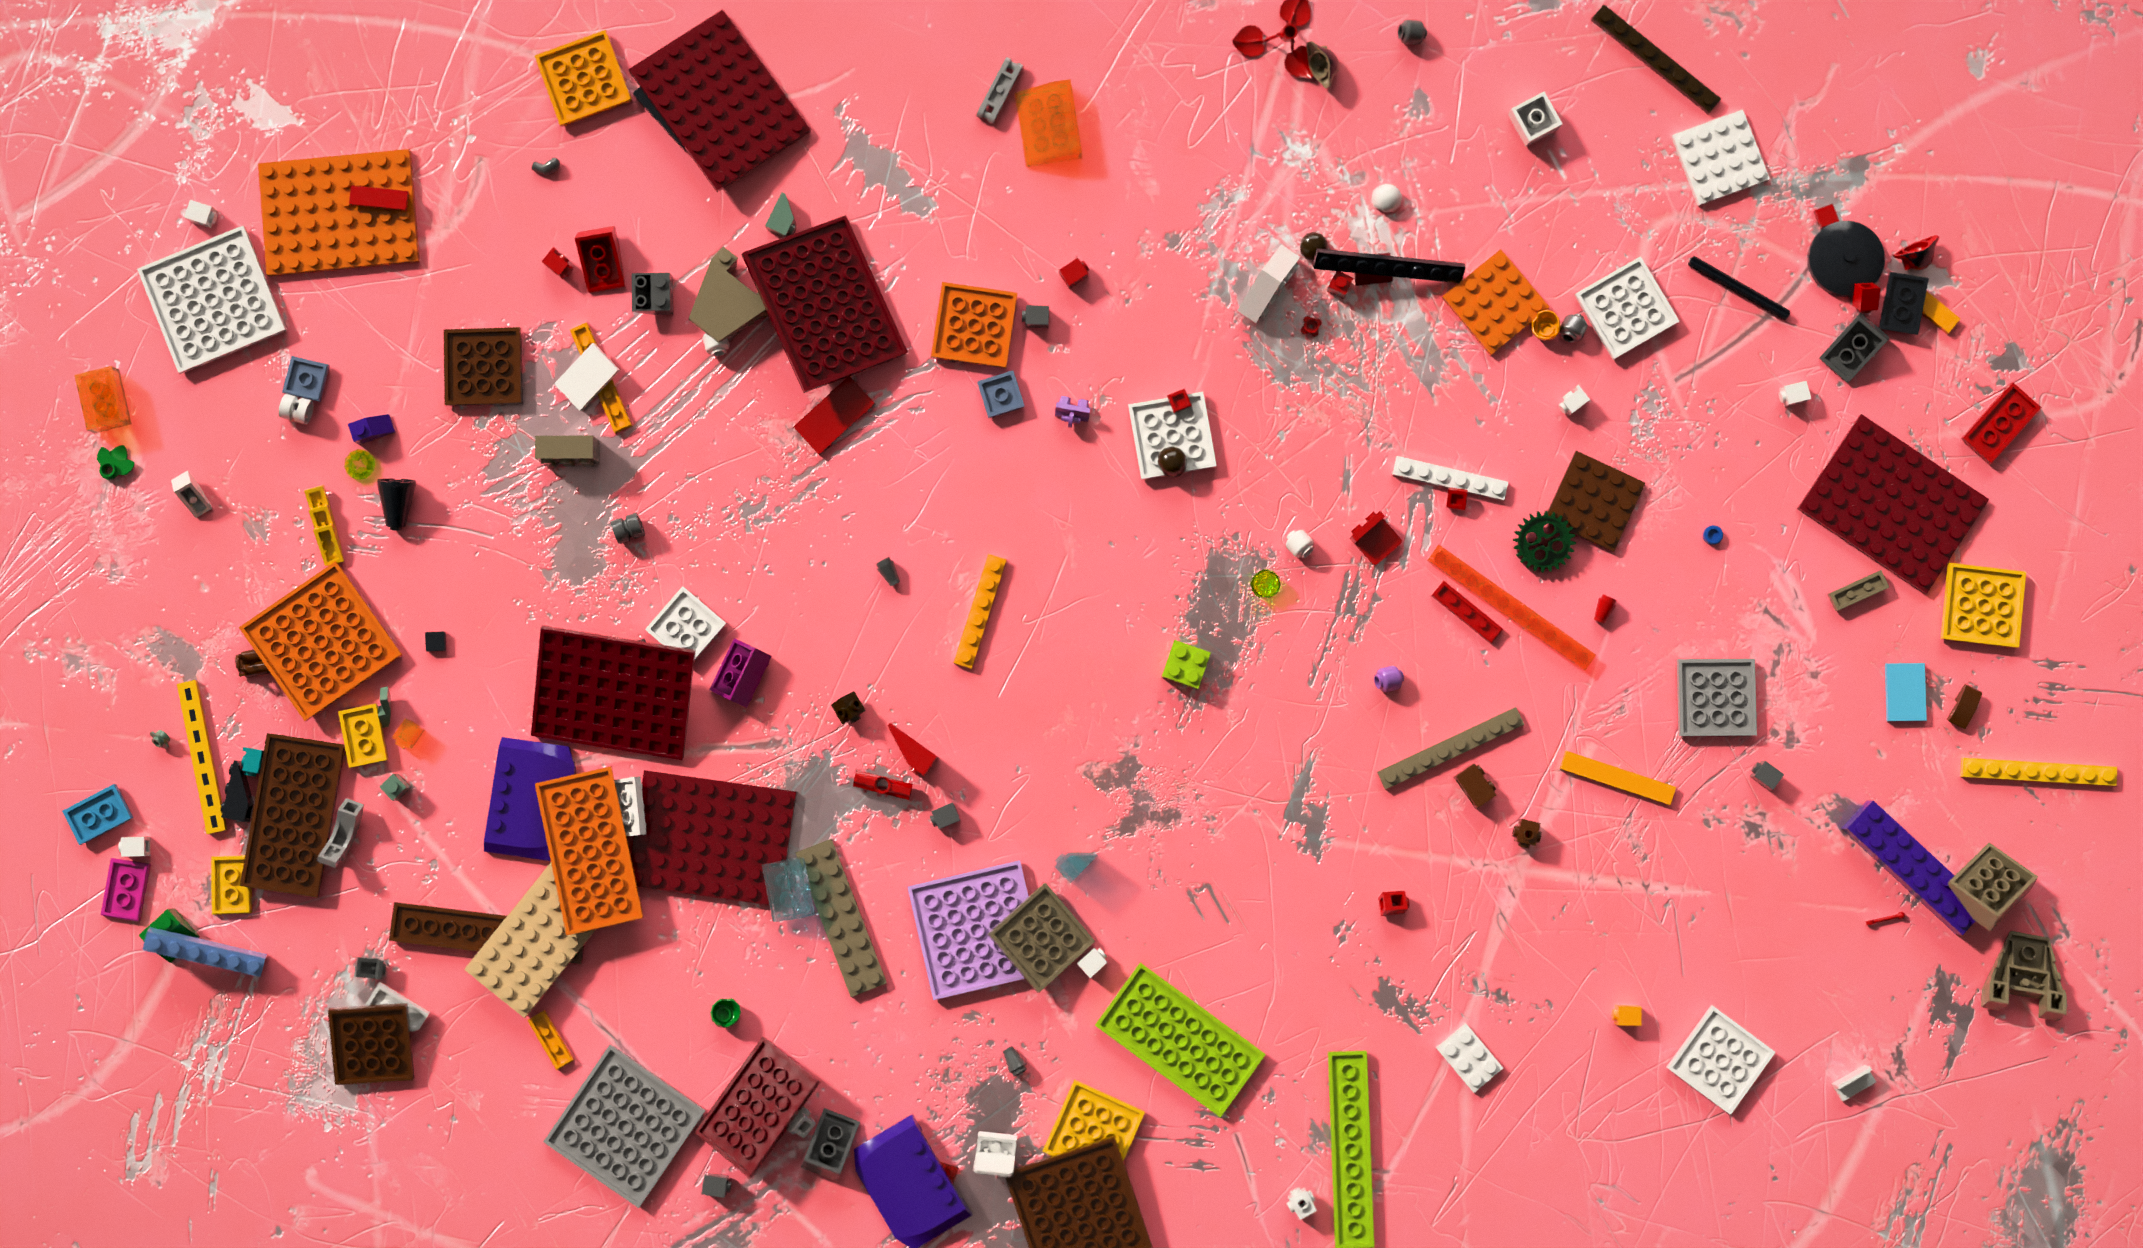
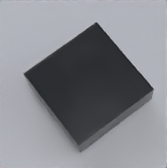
M445 631L425 632L426 652L446 651Z

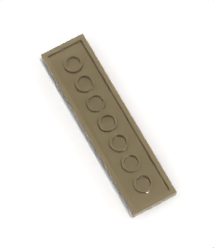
M829 839L796 852L797 859L850 997L886 984L885 975L833 840Z

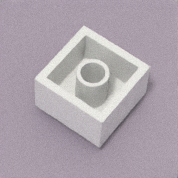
M1545 91L1511 108L1508 113L1525 147L1559 130L1562 126V122Z

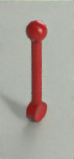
M1899 912L1897 915L1868 920L1866 925L1897 918L1904 919L1905 913Z

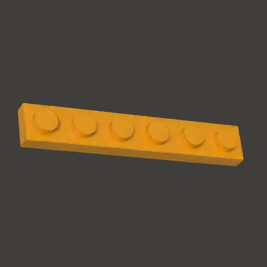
M988 554L953 662L954 664L972 669L1007 559Z

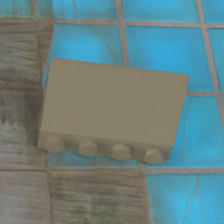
M1989 842L1948 882V886L1971 917L1991 931L2031 891L2038 876Z

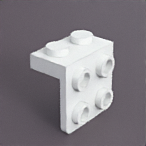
M979 1131L974 1172L981 1175L990 1174L1000 1177H1011L1013 1175L1017 1136Z

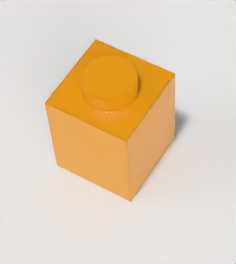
M1615 1005V1009H1612L1611 1012L1612 1021L1616 1025L1642 1026V1006Z

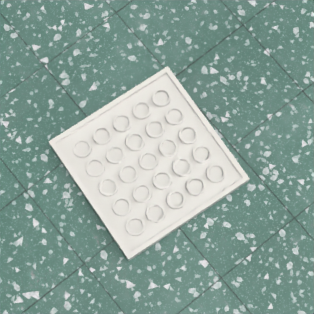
M240 226L137 268L179 374L287 331L245 226Z

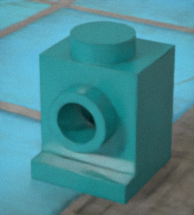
M243 747L242 751H246V755L242 757V771H245L244 775L256 777L257 773L260 774L264 750Z

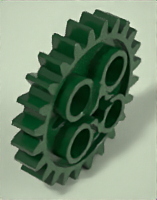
M1547 510L1544 511L1543 515L1537 511L1536 517L1530 513V520L1523 518L1525 524H1518L1521 530L1514 531L1518 538H1513V541L1518 542V544L1513 546V548L1519 549L1516 556H1523L1520 562L1527 561V568L1533 565V571L1540 567L1542 573L1546 567L1549 572H1552V566L1559 569L1558 563L1566 565L1563 559H1571L1568 552H1574V550L1570 548V545L1576 544V542L1571 541L1575 534H1569L1573 527H1566L1569 521L1561 522L1562 515L1555 518V512L1548 516ZM1548 523L1554 527V530L1549 534L1544 533L1543 530L1544 526ZM1534 532L1536 534L1534 542L1526 540L1528 533ZM1560 533L1558 537L1548 540V545L1540 544L1532 550L1528 549L1530 546L1540 543L1542 537L1548 539L1554 534ZM1561 541L1562 548L1558 551L1553 550V542ZM1539 549L1545 551V556L1542 559L1535 558V552Z

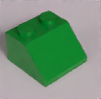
M175 908L166 909L138 935L145 941L149 927L195 938L200 937ZM158 954L169 963H172L176 959L174 957Z

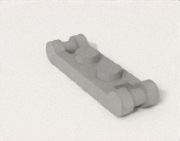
M1009 57L1005 58L977 111V117L981 119L983 117L991 124L995 123L1002 106L1024 67L1023 64L1019 62L1017 64ZM1010 68L1014 71L1012 74L1006 72V70ZM988 106L993 108L992 113L986 111Z

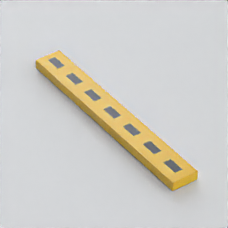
M198 680L177 684L206 834L226 831V820L222 817L220 811L222 800Z

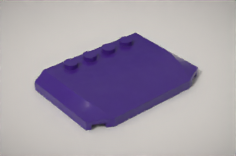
M506 737L501 738L484 837V852L551 861L535 783L575 775L576 765L569 746Z
M913 1114L854 1149L856 1173L895 1239L909 1248H919L972 1216L964 1199L958 1194L923 1135L922 1128Z

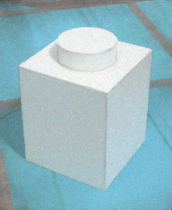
M190 200L184 218L190 222L212 228V225L217 221L218 214L217 210L212 206Z
M1807 380L1780 388L1779 399L1784 404V407L1807 402L1811 399Z
M121 837L118 845L121 857L151 856L150 837Z
M1094 947L1077 964L1091 978L1107 963L1105 958L1108 956L1100 948L1096 950Z

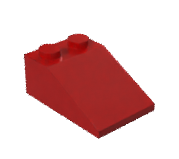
M615 226L577 232L575 242L588 293L624 287V272Z
M889 723L888 728L907 764L911 766L909 770L918 777L921 774L926 776L939 757Z

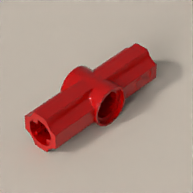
M859 770L856 771L853 781V787L906 800L910 799L913 787L911 783ZM880 780L888 782V788L884 791L878 788Z

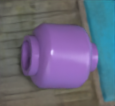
M1396 666L1380 668L1374 675L1375 686L1385 693L1400 689L1404 681L1403 672Z

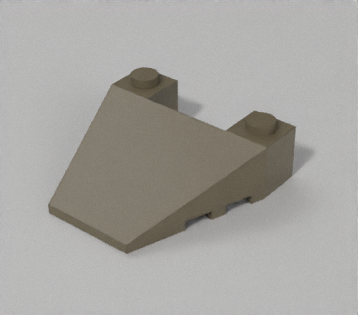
M724 246L710 261L688 319L718 343L738 333L740 329L754 324L755 321L762 317L769 316L759 293H754L731 275L737 267L738 257Z
M2015 931L2009 932L1982 987V1008L2001 1011L2009 1004V994L2039 999L2038 1018L2059 1021L2067 1015V995L2061 985L2060 972H2057L2056 959L2048 937Z

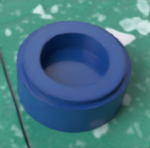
M1709 526L1703 531V539L1709 545L1718 544L1723 539V531L1718 526Z

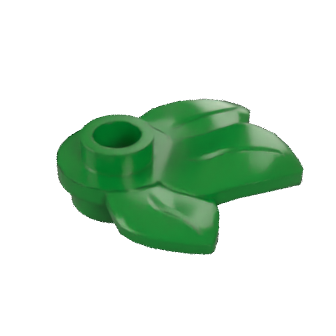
M119 445L111 451L101 447L98 451L97 461L101 465L99 472L104 479L112 480L118 475H126L134 468L135 462L127 459V449L124 445ZM112 467V473L108 474V468Z

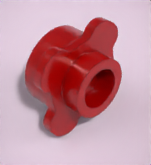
M1310 316L1304 317L1301 333L1317 337L1322 321Z

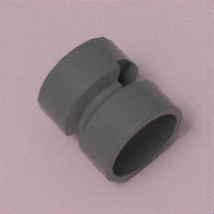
M637 512L627 515L625 520L619 518L611 521L614 535L619 544L630 541V537L636 539L645 536L644 528Z

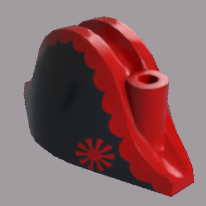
M1934 235L1910 244L1893 254V256L1902 260L1904 270L1911 268L1923 270L1933 261L1934 249L1939 236Z

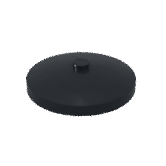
M1839 221L1826 226L1813 238L1808 249L1807 264L1813 280L1824 291L1835 296L1852 297L1854 296L1855 284H1875L1879 280L1885 265V252L1880 239L1870 228L1855 221Z

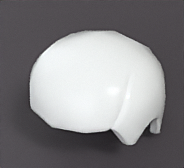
M1392 184L1378 186L1371 196L1373 206L1384 213L1397 210L1403 199L1401 191Z

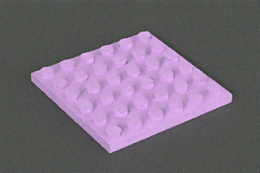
M1020 860L907 886L933 1000L1025 979L987 935L1029 897Z

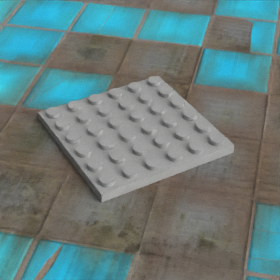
M610 1044L543 1142L634 1206L640 1208L706 1109Z

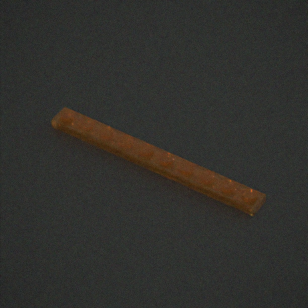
M1439 544L1427 561L1583 671H1586L1595 658L1596 654Z

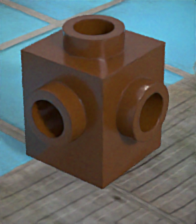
M1519 819L1517 826H1514L1512 832L1514 841L1519 842L1518 846L1528 849L1530 845L1536 846V842L1539 843L1542 832L1539 831L1541 823Z

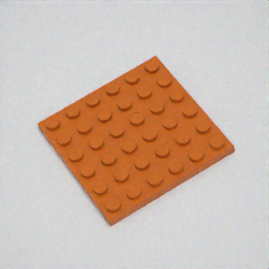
M336 561L239 627L305 722L402 656L400 650Z

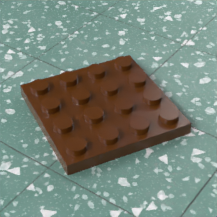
M520 327L443 329L445 406L522 404Z
M1575 451L1549 506L1548 516L1552 512H1555V518L1562 515L1561 522L1568 520L1569 522L1566 527H1573L1569 531L1570 533L1614 552L1644 488L1645 482L1579 451Z
M408 1003L328 1009L335 1085L414 1080Z

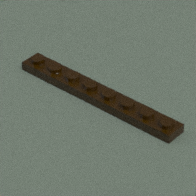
M1605 4L1592 17L1591 21L1706 114H1709L1722 99Z

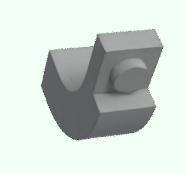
M348 798L344 800L338 809L332 835L318 855L317 862L336 868L340 861H344L359 829L364 804Z

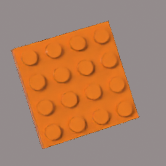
M1501 249L1442 296V299L1490 356L1536 318L1538 312L1549 308V305Z
M942 282L931 358L1007 368L1017 293Z

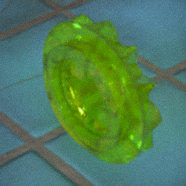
M356 449L349 452V455L345 458L344 468L350 477L357 480L366 479L375 469V460L368 451ZM360 459H362L361 462L366 466V468L359 467L358 469H356L357 466L352 462L359 461Z

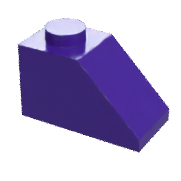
M389 414L366 417L348 424L353 441L359 445L395 433Z

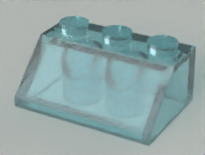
M795 857L762 865L773 922L815 915L804 858Z

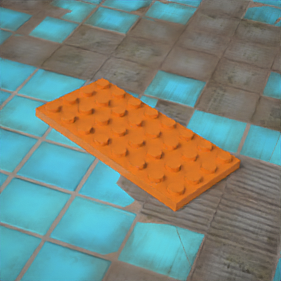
M612 767L535 783L566 935L644 918Z

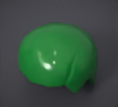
M732 998L718 1000L712 1005L710 1012L712 1022L721 1028L732 1027L738 1022L741 1014L740 1005Z

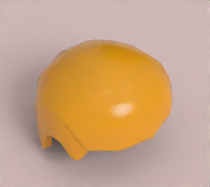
M1550 310L1538 312L1536 318L1532 321L1533 334L1543 341L1554 339L1561 330L1559 317Z

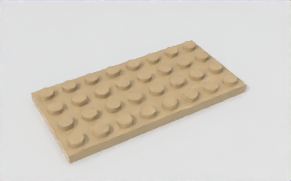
M550 863L464 970L523 1018H526L597 929L566 935L552 864Z

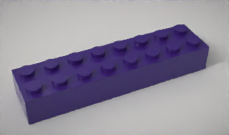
M1867 800L1841 828L1954 934L1964 935L1974 924L1975 920L1948 886V882L1955 875L1874 800Z

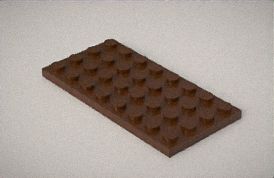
M267 733L240 886L319 897L325 864L317 862L318 855L329 841L345 750L344 744Z

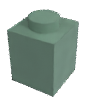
M395 773L379 786L392 801H398L412 788L399 774Z

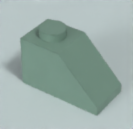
M781 192L765 227L768 231L784 238L794 234L797 226L795 225L796 222L786 194Z

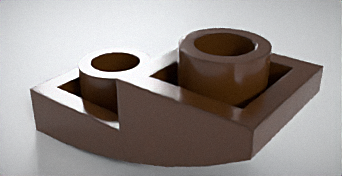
M1964 684L1955 698L1957 703L1947 717V720L1966 729L1977 709L1982 692Z

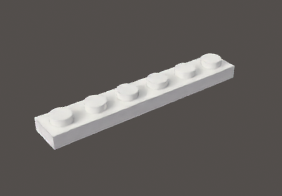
M1396 456L1392 472L1394 476L1446 488L1466 489L1468 493L1501 501L1505 500L1508 481L1401 456Z

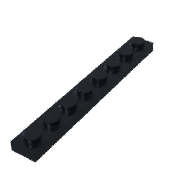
M1317 248L1313 261V268L1319 270L1460 283L1463 280L1466 269L1465 263Z

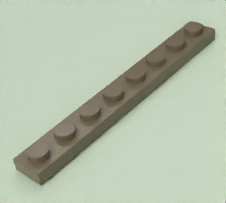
M1514 707L1378 771L1377 774L1384 789H1388L1524 725V722L1517 708Z

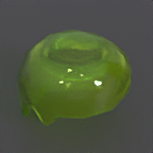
M1270 569L1258 571L1252 577L1250 583L1252 592L1259 598L1273 597L1279 592L1281 586L1280 576Z

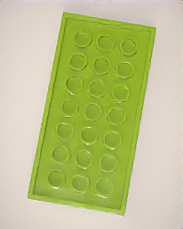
M1141 962L1095 1024L1097 1028L1220 1118L1266 1055Z

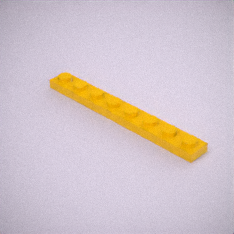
M1963 757L1961 758L1960 777L2117 786V767Z

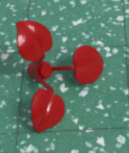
M1285 0L1279 10L1280 18L1288 21V24L1281 29L1280 33L1263 39V32L1259 27L1247 25L1240 29L1232 39L1234 47L1245 56L1256 57L1263 53L1264 42L1280 37L1282 41L1291 43L1290 49L1292 52L1288 53L1284 59L1286 71L1295 77L1308 79L1313 77L1309 67L1307 47L1300 45L1294 49V38L1298 34L1296 27L1305 25L1311 16L1308 0Z

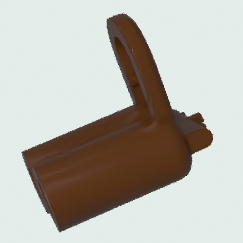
M254 649L235 655L239 677L245 676L248 678L270 673Z

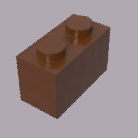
M1475 763L1463 769L1453 778L1474 808H1479L1496 796L1494 792L1496 788L1490 780L1487 782L1483 776L1485 774L1484 770L1479 764L1476 766Z

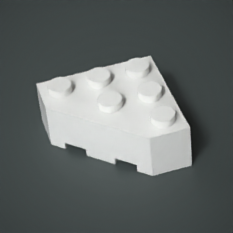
M1281 244L1259 273L1237 311L1257 323L1260 317L1264 319L1270 310L1267 308L1269 304L1273 305L1285 288V284L1298 269L1299 265L1297 262L1300 256Z

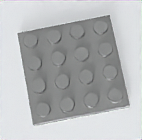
M1677 659L1678 736H1756L1755 659Z

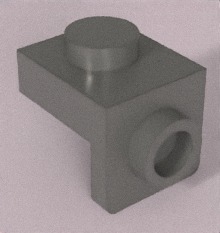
M356 957L354 977L381 980L382 975L386 971V964H383L384 960L378 958Z

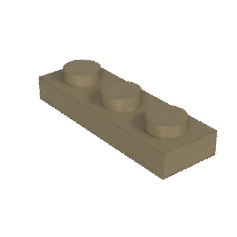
M1879 570L1827 595L1834 610L1838 611L1889 588V585L1882 570Z

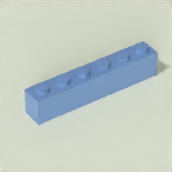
M149 927L142 948L143 951L261 977L267 956L265 953Z

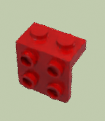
M1373 511L1365 518L1367 523L1363 526L1357 525L1351 531L1353 535L1349 538L1372 565H1377L1402 543V539L1383 519L1385 515L1381 511L1377 514Z

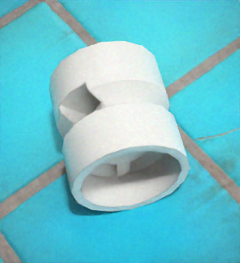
M285 394L281 399L278 415L283 419L292 420L294 418L295 422L308 424L312 417L314 403L312 400L304 398L298 400L296 396Z

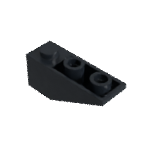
M234 760L229 768L230 781L225 786L226 799L222 803L220 811L223 818L250 822L254 805L247 776L244 775L245 771H242L241 761Z

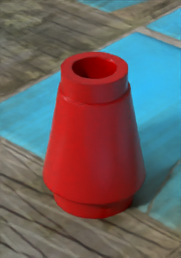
M1602 594V597L1598 599L1594 620L1604 624L1617 606L1615 605L1617 600Z

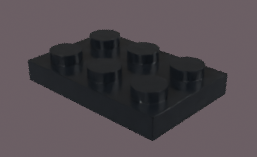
M1889 272L1879 323L1880 329L1918 335L1929 278Z

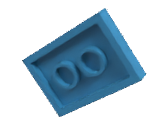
M113 784L62 811L79 845H83L133 819L117 784Z

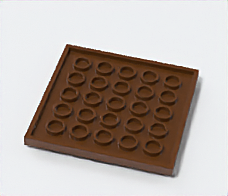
M1115 1135L1015 1168L1011 1177H1005L1029 1248H1152V1243Z

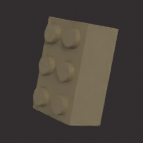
M593 435L535 436V459L540 464H544L545 467H555L556 464H563L565 467H574L575 464L593 467L594 463H599V440Z

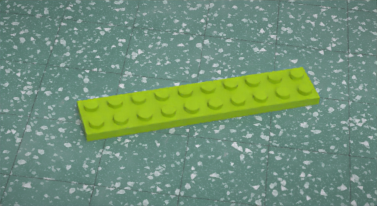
M1327 1051L1335 1248H1374L1367 1051Z

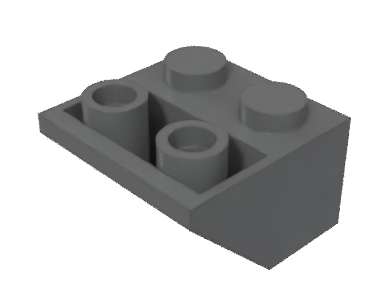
M670 272L631 273L632 312L652 315L673 314V276Z

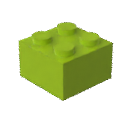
M1174 640L1161 677L1198 690L1211 652Z

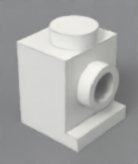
M1579 384L1572 389L1574 393L1569 391L1562 397L1564 401L1558 405L1559 409L1564 414L1567 413L1568 416L1590 400Z

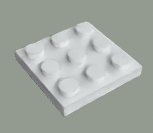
M682 586L645 630L662 645L696 650V660L727 623Z

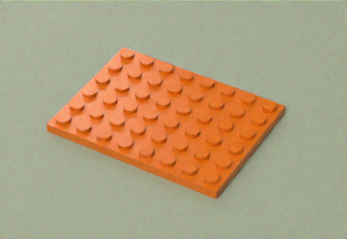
M410 149L258 163L267 276L420 262ZM351 185L408 191L407 211L349 205Z

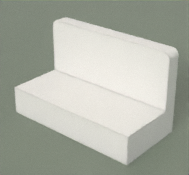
M1863 1065L1831 1083L1841 1101H1845L1876 1083L1870 1072L1872 1071L1871 1066Z

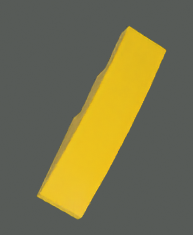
M324 485L304 490L310 508L308 511L314 526L313 531L325 566L331 565L335 561L337 563L343 562L344 557Z

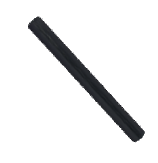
M1692 256L1688 262L1690 267L1781 319L1786 320L1791 312L1789 309L1698 257Z

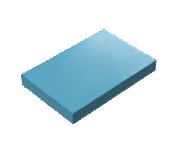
M1925 663L1885 664L1886 721H1927Z

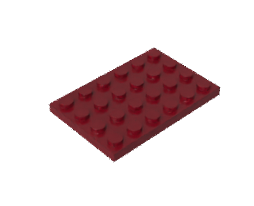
M762 1036L697 1127L695 1133L744 1175L752 1179L820 1084V1081Z

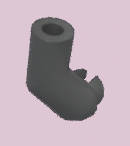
M552 158L545 164L534 161L531 169L544 175H550L559 169L560 161L557 158Z

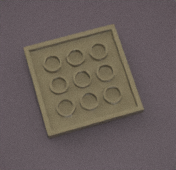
M1043 883L987 934L1037 993H1040L1095 942L1046 883Z

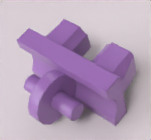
M1061 396L1059 402H1056L1055 416L1062 417L1061 421L1068 422V428H1072V423L1080 424V421H1089L1090 408L1088 400L1079 399L1076 406L1070 405V397Z

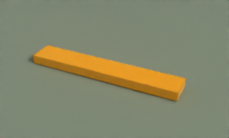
M587 322L569 329L580 355L592 343L597 345ZM611 380L598 393V397L614 433L617 434L633 426L613 380Z
M1569 751L1564 752L1559 768L1667 805H1671L1676 789L1675 786Z

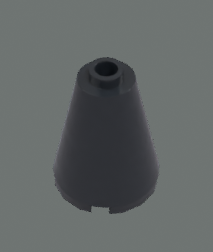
M378 479L377 487L385 524L390 527V530H402V527H405L416 488V480Z

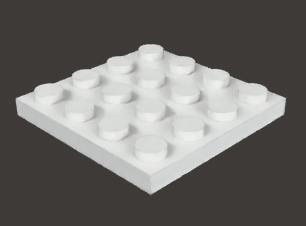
M1743 109L1671 135L1697 206L1770 180Z
M1641 256L1574 294L1612 360L1679 322Z
M1203 391L1187 394L1192 407L1175 414L1168 398L1128 404L1141 480L1165 476L1159 468L1157 460L1159 453L1164 448L1171 446L1180 448L1187 458L1185 472L1217 466Z
M1711 1005L1666 1068L1731 1115L1776 1052Z

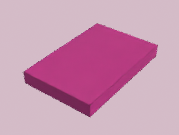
M111 858L101 916L141 921L151 864Z

